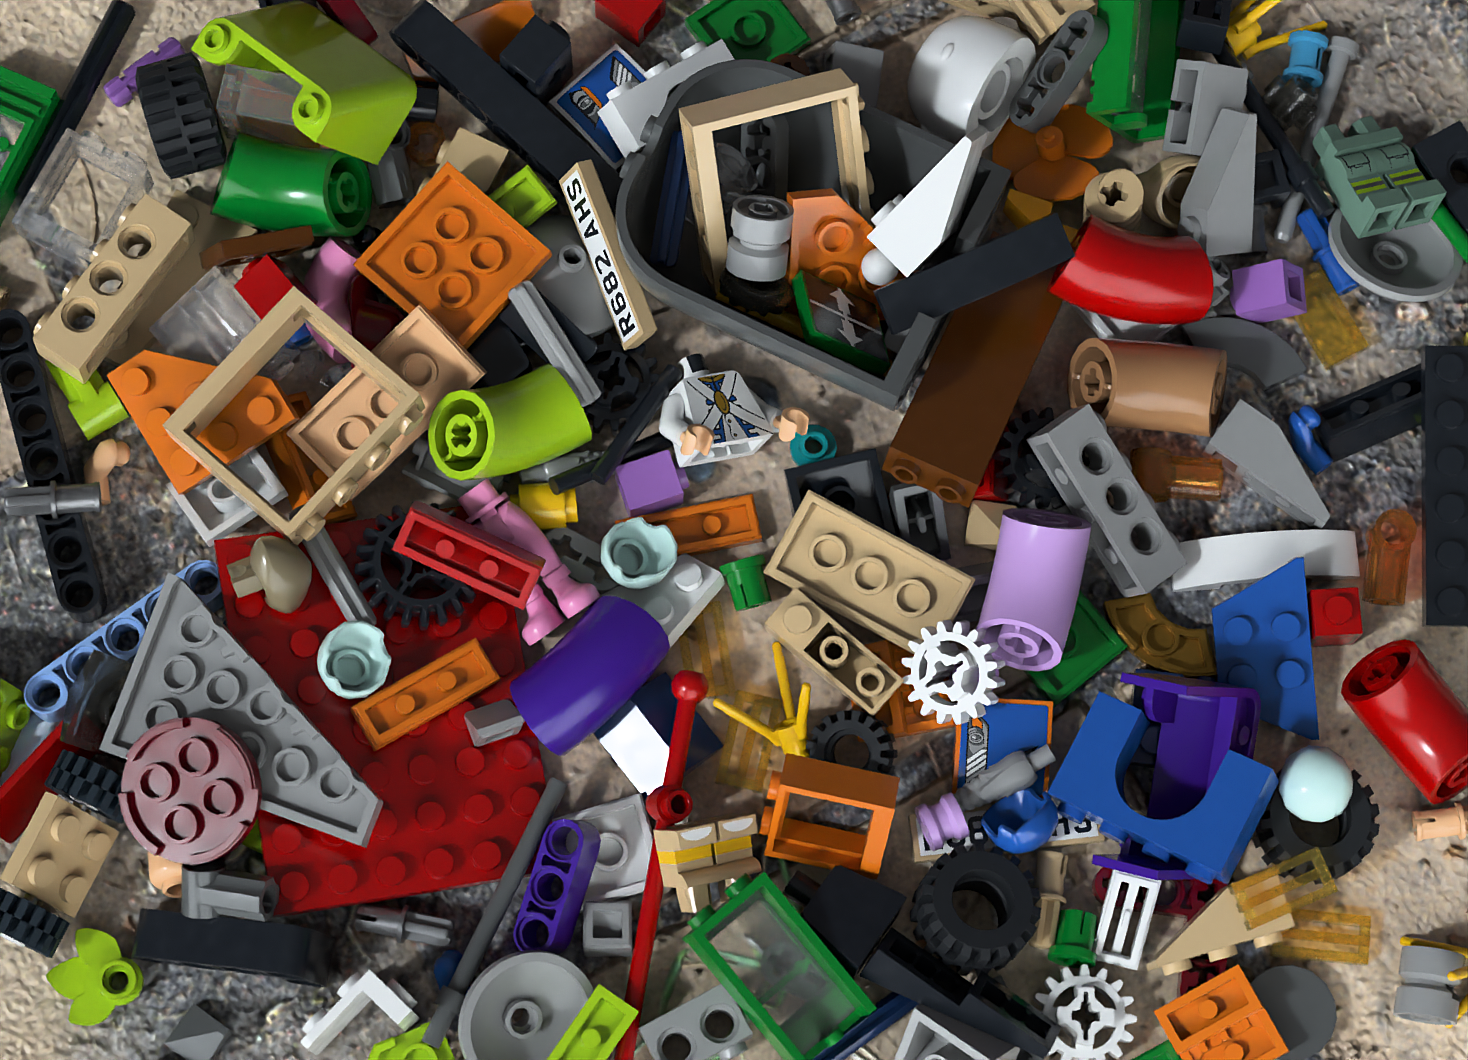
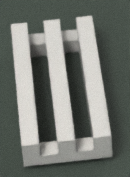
M1112 870L1094 938L1093 952L1097 954L1096 960L1133 970L1138 969L1162 880H1153ZM1122 881L1129 883L1111 951L1109 952L1103 950ZM1139 886L1146 887L1148 889L1130 955H1121Z

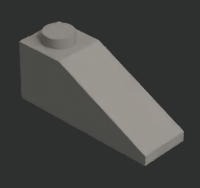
M1232 107L1221 109L1181 201L1178 236H1190L1196 240L1205 251L1207 257L1252 252L1257 113Z
M1240 399L1211 438L1202 455L1307 528L1322 529L1331 516L1280 426L1272 421V415L1264 407L1254 402L1247 404Z

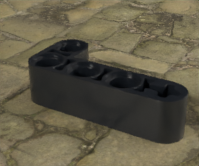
M140 909L132 958L160 964L269 976L300 985L327 987L335 939L313 929L295 925L227 917L195 919L184 916L182 912Z

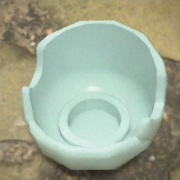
M636 517L626 522L617 523L609 530L601 544V563L611 578L618 584L631 589L646 588L658 584L677 561L678 544L670 528L665 524L655 526L647 523L643 517Z
M364 620L345 621L325 637L318 650V671L330 691H334L337 696L346 699L367 697L384 684L392 657L386 650L383 642L384 633L379 628Z
M1309 745L1287 757L1279 777V792L1286 809L1301 820L1324 822L1333 819L1346 808L1352 795L1353 779L1351 771L1345 760L1328 747Z

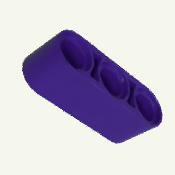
M559 819L547 827L514 926L513 936L515 944L520 951L541 950L558 955L567 949L572 939L600 851V834L591 823ZM574 829L579 841L576 850L570 853L566 847V837ZM560 876L564 889L561 897L556 900L552 895L551 885L553 880ZM542 922L546 924L549 931L548 940L543 946L540 945L536 936L537 929Z

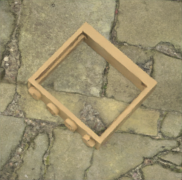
M841 68L678 108L702 274L715 294H717L722 282L735 288L743 289L770 281L746 280L733 275L726 268L728 243L712 131L831 101L842 198L874 228L877 227L871 221L875 216V212L870 208L869 195L874 193V183L868 167H865L864 153L869 152V140L864 126L860 125L859 111L863 110L865 106L864 100L860 97L858 83H853Z
M293 286L162 426L178 445L289 542L298 545L303 539L309 541L314 538L326 522L324 516L336 504L339 506L344 505L358 489L356 482L368 469L374 471L386 461L391 453L389 447L401 434L409 435L420 424L423 418V413L421 412L425 409V405L417 391ZM306 323L399 404L299 512L289 520L197 440L196 437L294 333Z

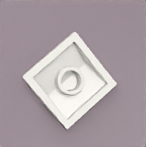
M256 449L228 466L270 504L274 505L288 496L283 485ZM212 476L185 495H179L171 481L165 484L208 547L214 545V540L223 539L258 516L254 510L215 476Z

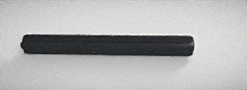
M113 0L110 3L14 187V192L22 200L35 204L43 194L135 17L134 7L123 0Z

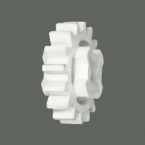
M951 620L937 622V629L934 626L924 627L921 629V635L924 640L915 639L910 640L908 643L911 650L915 652L914 656L902 658L901 663L911 668V675L903 677V683L913 684L915 689L909 695V701L921 699L924 704L920 714L926 716L937 711V723L940 724L950 722L952 717L957 725L969 722L970 716L974 719L984 716L986 712L983 704L989 706L996 704L999 700L992 692V688L1005 686V680L996 676V669L1005 666V661L994 660L992 653L999 647L998 643L985 644L983 642L986 634L984 628L974 629L969 633L970 623L967 620L958 621L954 626ZM948 640L959 642L969 650H959L955 643H949ZM963 663V665L957 668V672L952 675L953 679L943 681L950 675L949 672L954 669L955 664ZM938 694H947L952 702L957 701L958 703L948 702Z
M1082 964L1079 968L1078 976H1073L1069 968L1065 967L1060 971L1061 983H1058L1051 977L1045 980L1044 985L1050 993L1048 995L1036 993L1033 1000L1042 1006L1040 1012L1060 1025L1064 1032L1072 1039V1047H1070L1057 1036L1047 1056L1055 1051L1061 1054L1060 1060H1106L1104 1055L1106 1053L1115 1059L1123 1055L1117 1043L1118 1041L1130 1043L1133 1040L1134 1036L1124 1030L1125 1025L1137 1022V1016L1125 1013V1008L1134 999L1132 996L1120 998L1117 993L1123 985L1120 979L1109 985L1105 982L1107 977L1106 969L1102 968L1095 977L1090 976L1088 965ZM1074 987L1072 1002L1067 1007H1053L1055 1000L1063 991ZM1095 990L1102 993L1108 999L1112 1008H1105L1095 998ZM1082 1002L1086 1015L1094 1016L1095 1020L1086 1027L1084 1034L1080 1022L1072 1020L1071 1015L1080 1010ZM1113 1029L1108 1041L1101 1047L1093 1049L1094 1035L1099 1030Z

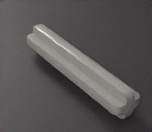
M525 280L511 288L508 292L509 299L550 364L565 378L582 407L593 403L600 397L601 390L531 280Z
M301 505L292 510L289 513V520H291L304 505ZM324 526L311 540L305 541L303 539L301 542L346 620H364L375 626L377 622L375 614Z

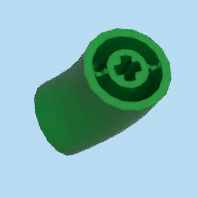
M238 131L230 147L226 163L223 166L210 214L233 222L272 231L311 225L313 236H355L364 228L370 216L372 204L371 180L363 160L335 149L312 148L275 142Z

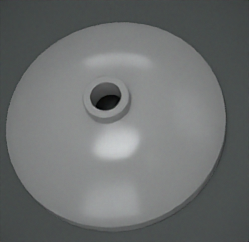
M1338 207L1329 222L1328 240L1340 266L1355 282L1379 296L1403 302L1432 300L1448 292L1461 273L1463 258L1432 219L1427 223L1398 230L1393 227L1392 231L1360 239L1357 238Z
M569 215L545 216L537 219L527 227L526 230L544 244L553 255L532 277L531 281L535 287L588 338L600 335L615 326L573 217ZM564 258L574 259L578 263L570 264Z
M520 951L497 960L487 967L473 982L460 1010L458 1035L465 1060H547L593 993L594 989L590 981L572 962L547 951ZM522 1008V1018L512 1023L513 1012Z

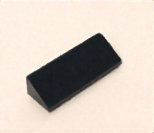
M1421 363L1314 409L1321 417L1320 425L1314 428L1323 449L1334 460L1333 462H1337L1421 425Z

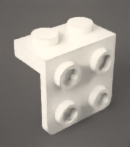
M370 969L363 976L356 972L338 990L337 994L341 999L329 1012L321 1008L307 1021L302 1028L307 1035L300 1043L309 1051L318 1055L371 1000L407 1032L420 1019L411 1010L418 1002L393 978L385 985Z

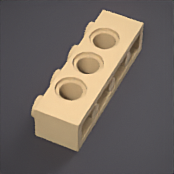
M146 193L137 205L131 203L123 211L118 221L119 228L109 240L103 239L99 242L91 254V264L81 277L75 275L67 283L62 293L63 300L53 313L48 311L39 319L33 331L35 335L33 341L38 354L83 384L91 377L195 241L191 222ZM137 244H146L151 247L142 256L136 257L128 254L129 249ZM108 280H118L123 283L117 291L112 293H105L99 290L101 285ZM90 316L95 319L93 324L86 329H75L72 327V323L78 317Z

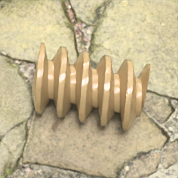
M1126 168L1113 169L1094 177L1085 190L1082 222L1084 223L1093 214L1108 223L1140 233L1144 196L1141 181L1133 172Z

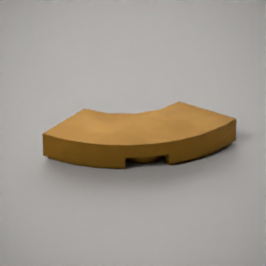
M1150 593L1104 601L1102 606L1108 623L1128 645L1127 650L1142 663L1160 672L1183 674V677L1197 679L1198 676L1216 677L1217 671L1207 629H1187L1170 622L1157 609Z

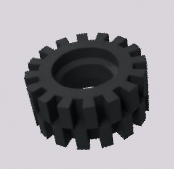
M857 710L837 711L836 714L827 715L821 719L823 722L819 726L815 725L811 731L814 735L812 740H807L806 749H810V757L807 758L837 764L834 755L836 744L844 736L853 734L861 737L868 746V761L862 769L886 775L893 774L896 766L892 764L893 759L897 758V750L893 749L892 742H896L894 735L889 734L886 730L888 726L885 722L876 719L875 715L872 717L867 712Z

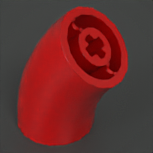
M1093 214L1083 223L1070 243L1075 257L1057 265L1047 286L1048 293L1096 314L1137 323L1168 325L1196 323L1205 317L1211 306L1214 290L1212 269L1208 257L1201 245L1190 236L1159 237L1141 234L1108 223Z
M1406 639L1392 641L1376 648L1363 657L1349 671L1342 683L1341 694L1344 700L1429 802L1435 805L1458 795L1468 787V707L1451 689L1414 641Z

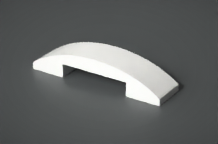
M1327 529L1265 531L1180 542V552L1187 561V564L1171 575L1173 592L1220 589L1222 585L1253 583L1285 565L1291 559L1304 557L1305 578H1312V582L1359 579L1360 570L1355 531Z

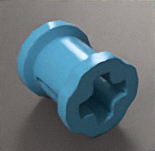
M1308 30L1291 32L1288 38V46L1291 48L1289 65L1283 70L1282 80L1296 88L1313 89L1320 87L1323 84V74L1320 72L1322 54L1328 47L1329 39L1321 33Z

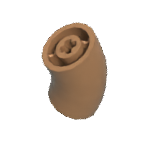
M1088 338L1077 347L1071 358L1067 374V393L1070 407L1073 409L1090 404L1092 409L1102 416L1107 427L1145 429L1213 437L1220 420L1225 395L1227 352L1220 349L1181 344Z

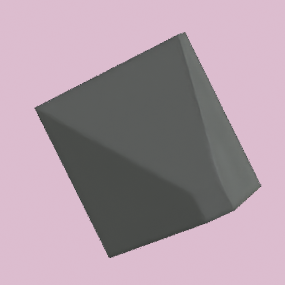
M193 1004L164 1043L186 1060H213L233 1032Z

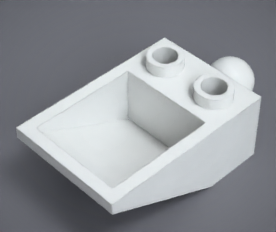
M983 125L965 135L905 198L899 194L893 201L890 200L871 219L877 227L867 238L877 248L870 250L864 256L861 263L862 274L868 282L878 286L886 285L895 279L898 270L906 277L910 276L925 264L957 231L989 132Z

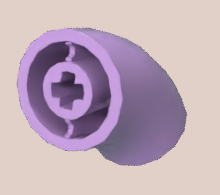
M1011 508L1003 510L992 573L976 629L984 628L986 630L983 639L985 644L998 643L999 647L992 653L993 659L1004 660L1007 666L1028 671L1048 670L1060 663L1082 580L1091 530L1090 522L1073 515L1042 509Z

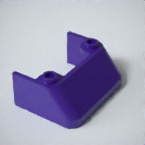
M1121 673L1120 682L1144 687L1141 702L1146 716L1151 721L1161 723L1147 815L1142 816L1157 820H1167L1180 817L1194 809L1206 795L1228 749L1253 760L1261 712L1260 696L1255 689L1166 674ZM1127 838L1125 844L1119 843L1121 848L1120 854H1093L1092 864L1153 880L1196 879L1185 872L1187 865L1170 858L1168 864L1154 860L1141 851L1144 845Z

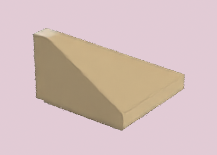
M972 500L968 512L964 546L996 550L1003 510L1017 508V506Z

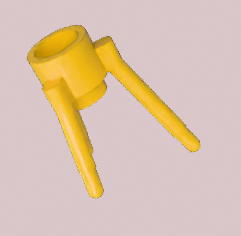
M1242 0L1230 12L1225 41L1235 57L1241 53L1243 58L1248 60L1261 51L1287 43L1291 32L1299 30L1318 32L1326 29L1328 24L1326 21H1320L1257 42L1256 37L1262 34L1257 19L1282 0H1265L1251 12L1246 10L1256 0Z

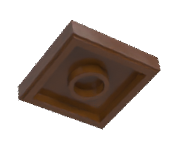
M311 225L222 240L199 253L202 269L207 271L250 263L257 258L264 257L266 254L275 258L290 256L312 245L314 237Z

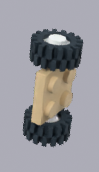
M64 749L61 751L44 784L54 792L74 802L71 804L47 791L43 795L0 877L4 882L25 892L23 898H20L0 888L1 937L52 959L70 923L41 907L45 903L61 913L75 918L119 834V831L91 816V812L121 824L124 822L118 793H121L122 777L117 775V773Z

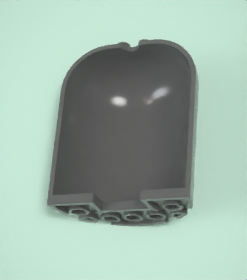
M751 59L720 62L699 70L676 88L658 117L651 115L648 118L640 136V141L646 143L645 148L641 154L631 151L621 168L619 177L623 178L616 203V232L620 250L628 268L643 288L666 305L895 412L903 403L910 386L912 387L950 312L936 318H931L921 312L918 313L899 352L893 353L887 349L888 357L893 360V363L886 377L876 376L805 343L799 337L715 299L716 294L702 274L691 191L689 193L677 265L673 268H662L651 264L650 255L671 136L674 131L682 130L678 108L806 77L779 64ZM831 101L783 113L789 125L787 192L832 188L842 197ZM864 103V109L859 111L860 125L864 126L869 140V152L864 153L865 167H868L874 183V193L869 195L870 208L873 209L876 215L882 207L890 200L893 201L899 194L905 198L955 147V144ZM761 123L760 132H764L769 136L770 127H766ZM742 124L712 131L727 243L729 238L733 236V229L730 226L733 202L740 197ZM759 149V155L771 154V151ZM980 157L957 231L925 264H934L983 242L986 230L1007 186L1011 170ZM761 163L757 168L756 177L759 184L767 189L771 184L772 174L769 167ZM783 278L740 289L782 309ZM881 320L880 325L884 336L888 325L886 320Z

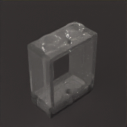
M226 63L216 109L227 139L234 140L237 132L240 131L285 144L332 149L314 142L294 125L292 107L303 87L301 84L285 74Z
M67 128L11 222L19 236L87 269L91 264L90 257L95 247L103 239L109 240L119 228L118 221L123 211L131 203L137 205L145 193L149 194L155 184L147 168V162L132 152L123 151L121 155L107 148V142L90 131L84 130L82 134H79ZM79 158L131 184L96 244L44 218Z

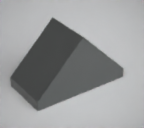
M903 483L891 486L888 503L896 537L941 561L951 559L942 499L936 493L916 484Z

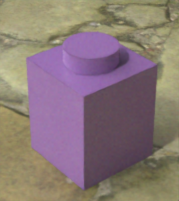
M1278 259L1232 270L1233 286L1230 289V300L1237 316L1255 324H1261L1307 313L1303 268L1287 260Z
M669 450L619 465L615 470V479L629 518L657 513L682 505L684 500L683 489L689 488L684 467L680 468L678 462L673 463Z

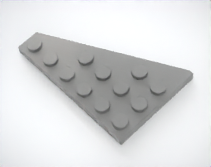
M168 573L99 749L128 759L126 755L135 741L148 729L161 722L182 717H202L217 721L233 730L246 743L256 760L262 784L260 809L366 848L384 801L182 578Z

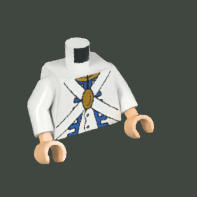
M699 353L689 355L677 363L678 369L683 373V380L672 389L669 396L664 400L659 423L660 433L673 442L678 465L682 468L753 455L774 432H779V438L785 442L793 440L795 432L800 435H806L810 416L807 411L801 408L790 407L780 410L768 405L745 384L740 373L734 370L710 374L703 355Z

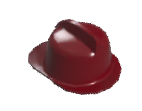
M362 274L355 276L350 288L352 336L371 352L406 316L396 307L379 303L372 283Z

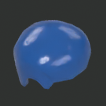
M1028 787L1012 794L1008 798H1002L983 814L981 824L995 846L1000 847L1007 853L1021 854L1034 851L1047 843L1058 826V812L1056 804L1051 800L1046 791L1042 793L1043 799L1032 788Z

